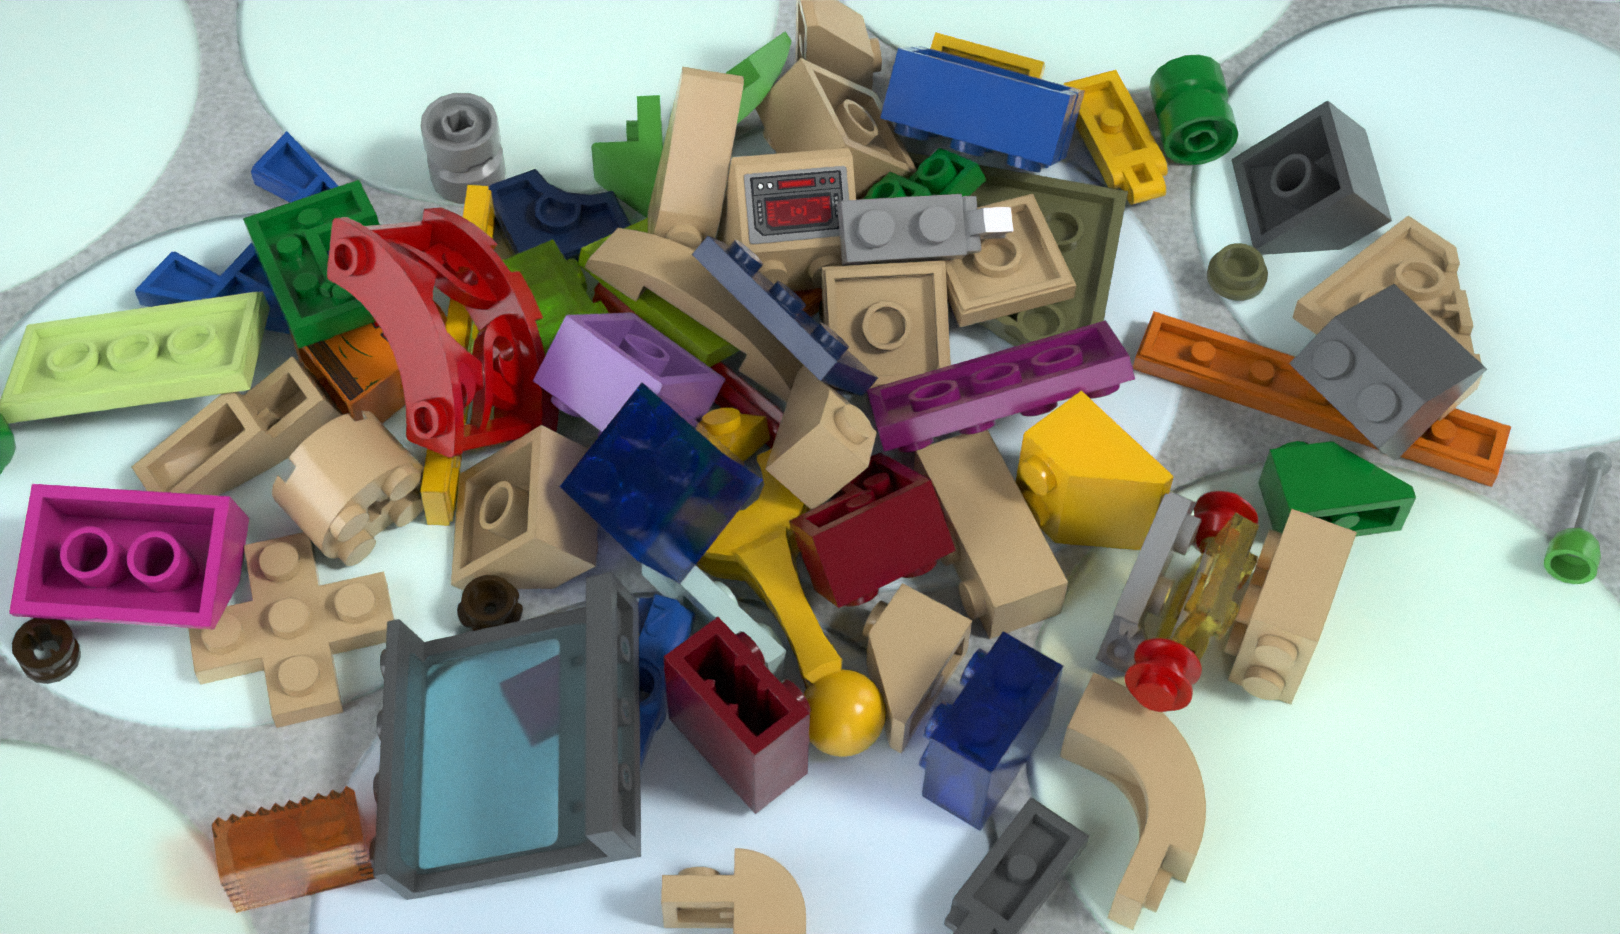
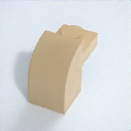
M735 848L734 875H721L717 870L708 867H690L681 870L678 875H662L661 906L664 928H733V934H806V906L800 887L784 866L763 853L744 848Z

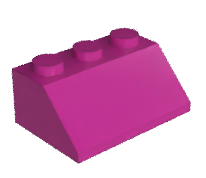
M32 484L9 614L15 617L214 630L241 580L249 517L230 496Z

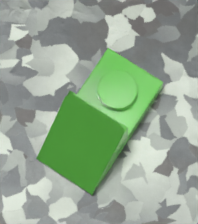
M660 95L637 96V120H626L627 141L599 142L591 146L594 179L607 191H613L618 199L645 218L648 217L649 204L663 150Z

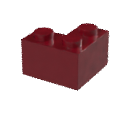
M881 452L872 455L868 467L830 497L831 501L789 520L814 590L837 608L864 604L878 595L879 588L901 577L913 578L921 576L936 566V560L956 551L931 479Z

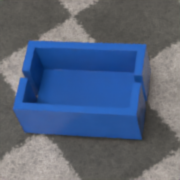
M923 46L904 47L897 50L880 118L895 122L894 132L899 135L928 141L929 136L938 137L942 135L952 138L950 148L956 151L983 157L985 152L993 153L995 150L1008 154L1006 164L1032 172H1041V168H1048L1066 158L1085 91Z

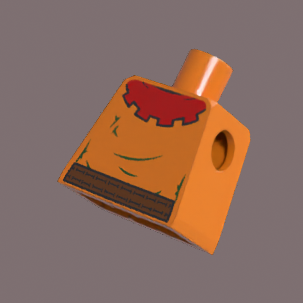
M433 300L446 327L447 317L441 307ZM377 322L299 349L291 333L299 362L316 376L343 415L348 413L355 421L363 420L362 411H370L383 424L405 406L400 371L389 342Z

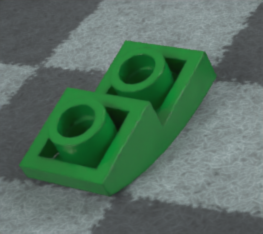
M939 147L929 158L920 164L916 172L909 179L889 172L881 181L870 188L863 199L962 194V197L970 196L987 179L978 163Z

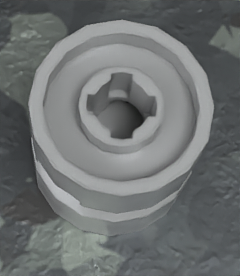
M451 93L437 98L427 106L421 115L420 129L424 149L427 153L430 179L435 191L440 196L457 204H465L467 185L488 186L505 180L506 168L503 148L500 144L501 135L498 116L491 103L485 98L472 93Z

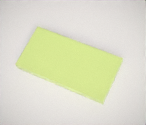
M263 291L28 324L0 399V413L9 424L250 390L270 309Z

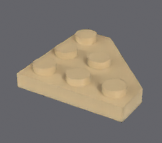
M1409 215L1300 298L1295 306L1292 318L1317 335L1335 316L1395 284L1482 364L1480 354H1475L1473 349L1471 332L1474 326L1466 290L1460 289L1457 275L1460 261L1457 248ZM1483 374L1438 418L1439 421L1478 389Z

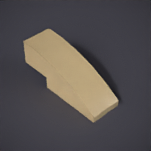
M291 356L246 394L241 395L239 392L219 395L131 466V468L147 491L218 496L283 462L312 433L343 414L316 376Z

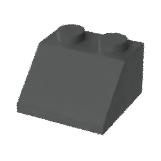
M1328 100L1231 159L1252 245L1261 255L1342 250L1392 221L1366 129Z
M1395 284L1335 316L1289 363L1372 444L1395 461L1487 370L1483 364Z

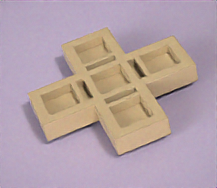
M304 532L244 545L253 601L227 606L214 630L188 628L194 673L200 685L264 671L271 716L276 728L344 713L333 655L386 643L387 621L395 620L384 571L321 585L313 542Z

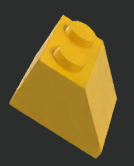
M1080 391L1024 432L1015 482L1039 528L1054 543L1141 550L1163 497L1170 492L1174 476L1083 391Z

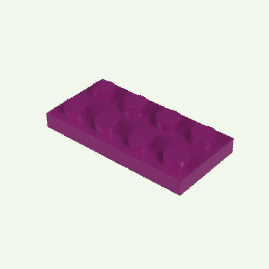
M1105 320L870 388L867 392L884 452L896 448L899 452H913L929 446L934 442V437L955 431H959L961 434L980 433L993 427L996 424V419L1017 413L1027 417L1048 413L1058 406L1059 401L1072 398L1080 391H1083L1090 399L1110 395L1120 388L1121 383L1135 380L1128 352Z

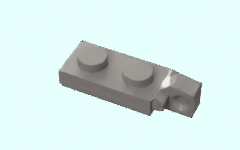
M962 194L845 200L840 201L837 205L843 266L962 259L967 254L979 253L981 251L980 240L1005 238L1007 233L1013 232L1011 207L977 209L976 196L962 197Z
M1173 492L1164 495L1113 612V619L1095 658L1098 661L1124 673L1127 672L1131 665L1135 664L1134 652L1137 646L1148 639L1144 621L1148 613L1157 617L1160 616L1173 588L1175 580L1165 576L1175 552L1186 556L1199 529L1201 519L1191 515L1197 502Z

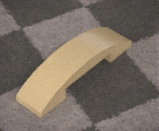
M617 228L588 259L584 268L635 302L648 288L747 354L738 371L786 403L788 402L797 372L804 365L692 255L695 250L654 234Z

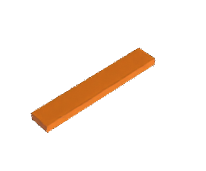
M1153 311L1135 356L1134 370L1379 450L1289 364L1295 356ZM1455 408L1441 421L1437 419L1400 457L1492 487L1499 473L1512 426Z

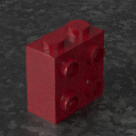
M718 616L663 657L669 720L754 814H757L808 774L810 705L804 694L792 681L784 679L780 682L765 666V658L761 650L749 635L743 631L735 634Z

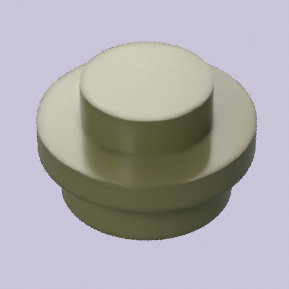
M1234 243L1222 248L1211 258L1207 269V280L1211 288L1220 296L1235 301L1250 300L1258 296L1265 288L1268 279V270L1261 253L1254 247L1242 243Z

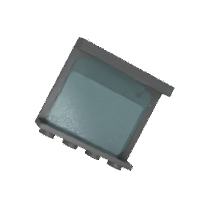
M612 572L586 577V607L426 642L400 619L387 621L386 649L380 655V669L384 679L383 707L379 711L376 721L377 733L381 741L379 772L376 773L373 780V794L377 804L376 836L372 839L369 848L370 862L375 878L406 900L641 857L638 601Z

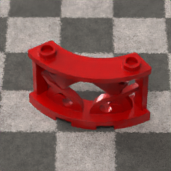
M442 207L424 209L423 220L415 222L363 226L347 217L335 218L332 222L327 278L358 299L374 317L387 338L395 356L404 389L406 438L409 442L444 456L454 457L461 455L465 450L519 439L540 425L557 433L559 409L551 402L552 395L533 381L545 358L542 340L536 321L543 319V316L520 271L510 272L499 255L494 251L498 244L472 222ZM434 286L449 298L462 304L474 321L479 332L474 341L472 354L447 333L438 309L433 302ZM473 400L470 424L464 425V408ZM492 406H494L493 419L489 420Z

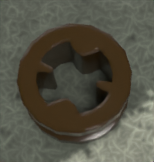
M33 618L17 630L11 643L12 654L29 679L36 683L51 684L65 679L78 667L81 658L80 644L74 637L68 624L60 619ZM55 640L60 649L55 651L51 648L49 649L51 657L38 660L34 650L38 648L43 651L42 643Z

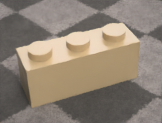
M985 430L975 434H960L915 451L913 470L931 479L956 550L940 558L945 566L953 564L961 581L959 583V593L968 616L972 620L979 618L989 639L1061 614L1068 581L989 431Z

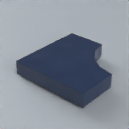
M536 169L488 185L489 190L492 192L496 226L527 285L580 267L578 261L582 247L613 234L617 228L624 229L631 225L613 191L591 195L566 192L548 183Z

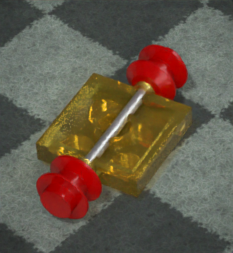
M1211 491L1197 499L1193 516L1200 518L1201 523L1192 546L1201 555L1177 582L1156 637L1147 639L1137 646L1134 652L1135 664L1131 665L1125 674L1127 689L1142 706L1156 712L1177 711L1189 705L1193 697L1192 685L1199 680L1202 673L1200 660L1206 651L1209 638L1212 636L1217 640H1221L1228 632L1239 611L1240 605L1232 601L1235 590L1239 591L1247 582L1257 563L1258 556L1251 553L1250 550L1259 525L1258 515L1253 506L1235 493Z

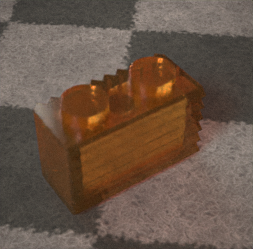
M348 786L343 789L341 794L332 789L327 797L320 793H317L313 800L303 796L298 804L289 799L284 807L275 803L269 811L260 807L255 814L246 810L241 817L232 813L226 821L217 817L212 823L220 883L230 902H232L233 908L235 907L236 913L377 879L373 876L374 871L370 862L369 848L371 841L368 825L355 790Z

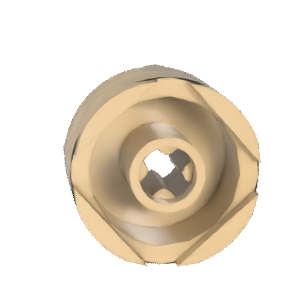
M362 411L363 420L355 421L347 413L336 417L317 429L288 458L296 468L285 483L277 475L272 488L274 501L328 558H339L346 566L356 565L365 559L376 545L374 537L393 522L398 527L405 526L412 522L424 509L420 494L424 467L370 411Z

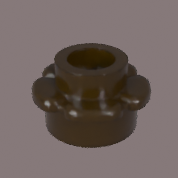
M483 575L469 582L463 590L461 602L457 607L458 619L464 627H471L473 631L518 622L523 614V607L518 603L519 592L512 584L500 576ZM494 605L497 607L493 613H486L484 611L487 606Z

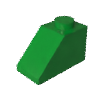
M1294 441L1278 448L1270 449L1258 482L1272 528L1280 533H1283L1292 509L1357 532L1356 537L1400 531L1416 500L1413 486L1333 441L1312 444L1304 441Z

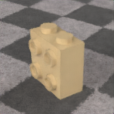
M1294 509L1290 512L1283 533L1269 529L1224 653L1236 657L1228 681L1243 686L1249 694L1257 698L1280 700L1290 705L1292 704L1318 645L1357 532Z

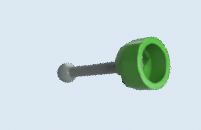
M1594 452L1586 459L1585 466L1589 476L1574 528H1566L1557 532L1547 547L1544 567L1552 577L1565 583L1584 584L1593 580L1597 575L1601 560L1600 545L1594 535L1587 530L1601 478L1612 467L1610 457L1603 452Z

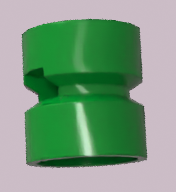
M1200 54L1184 55L1169 60L1156 70L1151 77L1149 89L1154 110L1159 119L1158 127L1167 157L1179 164L1201 165L1215 161L1227 154L1236 144L1239 133L1233 109L1227 103L1229 94L1220 64L1212 57Z

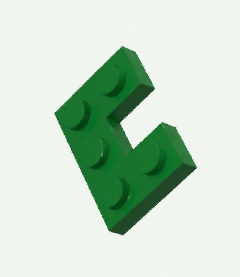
M360 180L243 218L250 241L298 349L376 322L371 313L358 299L327 278L329 258L327 251L330 249L333 220L335 218L347 217L363 226L380 225L377 214Z

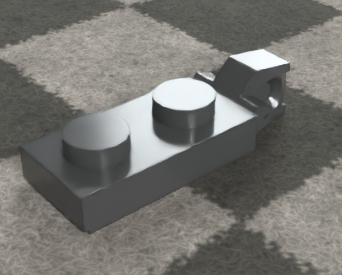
M1029 798L954 896L951 911L945 918L943 925L952 930L953 934H1022L1083 852L1090 836L1034 798Z

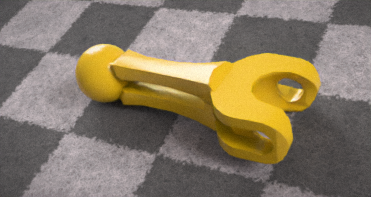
M772 449L757 456L756 460L761 468L764 486L759 498L744 510L728 513L712 508L704 497L675 493L669 495V501L691 553L696 555L697 566L717 578L745 581L766 604L784 632L797 660L800 675L806 689L803 694L811 708L810 743L823 753L837 757L853 756L871 747L879 738L885 724V702L878 687L868 677L859 672L842 668L843 659L824 635L804 595L796 561L800 550L789 520L811 509L765 469Z

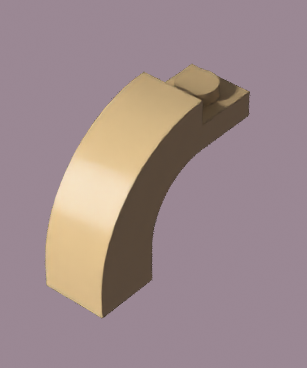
M1094 672L1067 726L1059 757L1097 773L1112 782L1126 796L1134 810L1139 828V843L1119 884L1107 917L1133 930L1143 907L1155 913L1157 912L1172 877L1186 883L1203 838L1206 822L1205 788L1195 756L1187 741L1171 720L1163 712L1152 711L1142 706L1129 692L1127 687Z

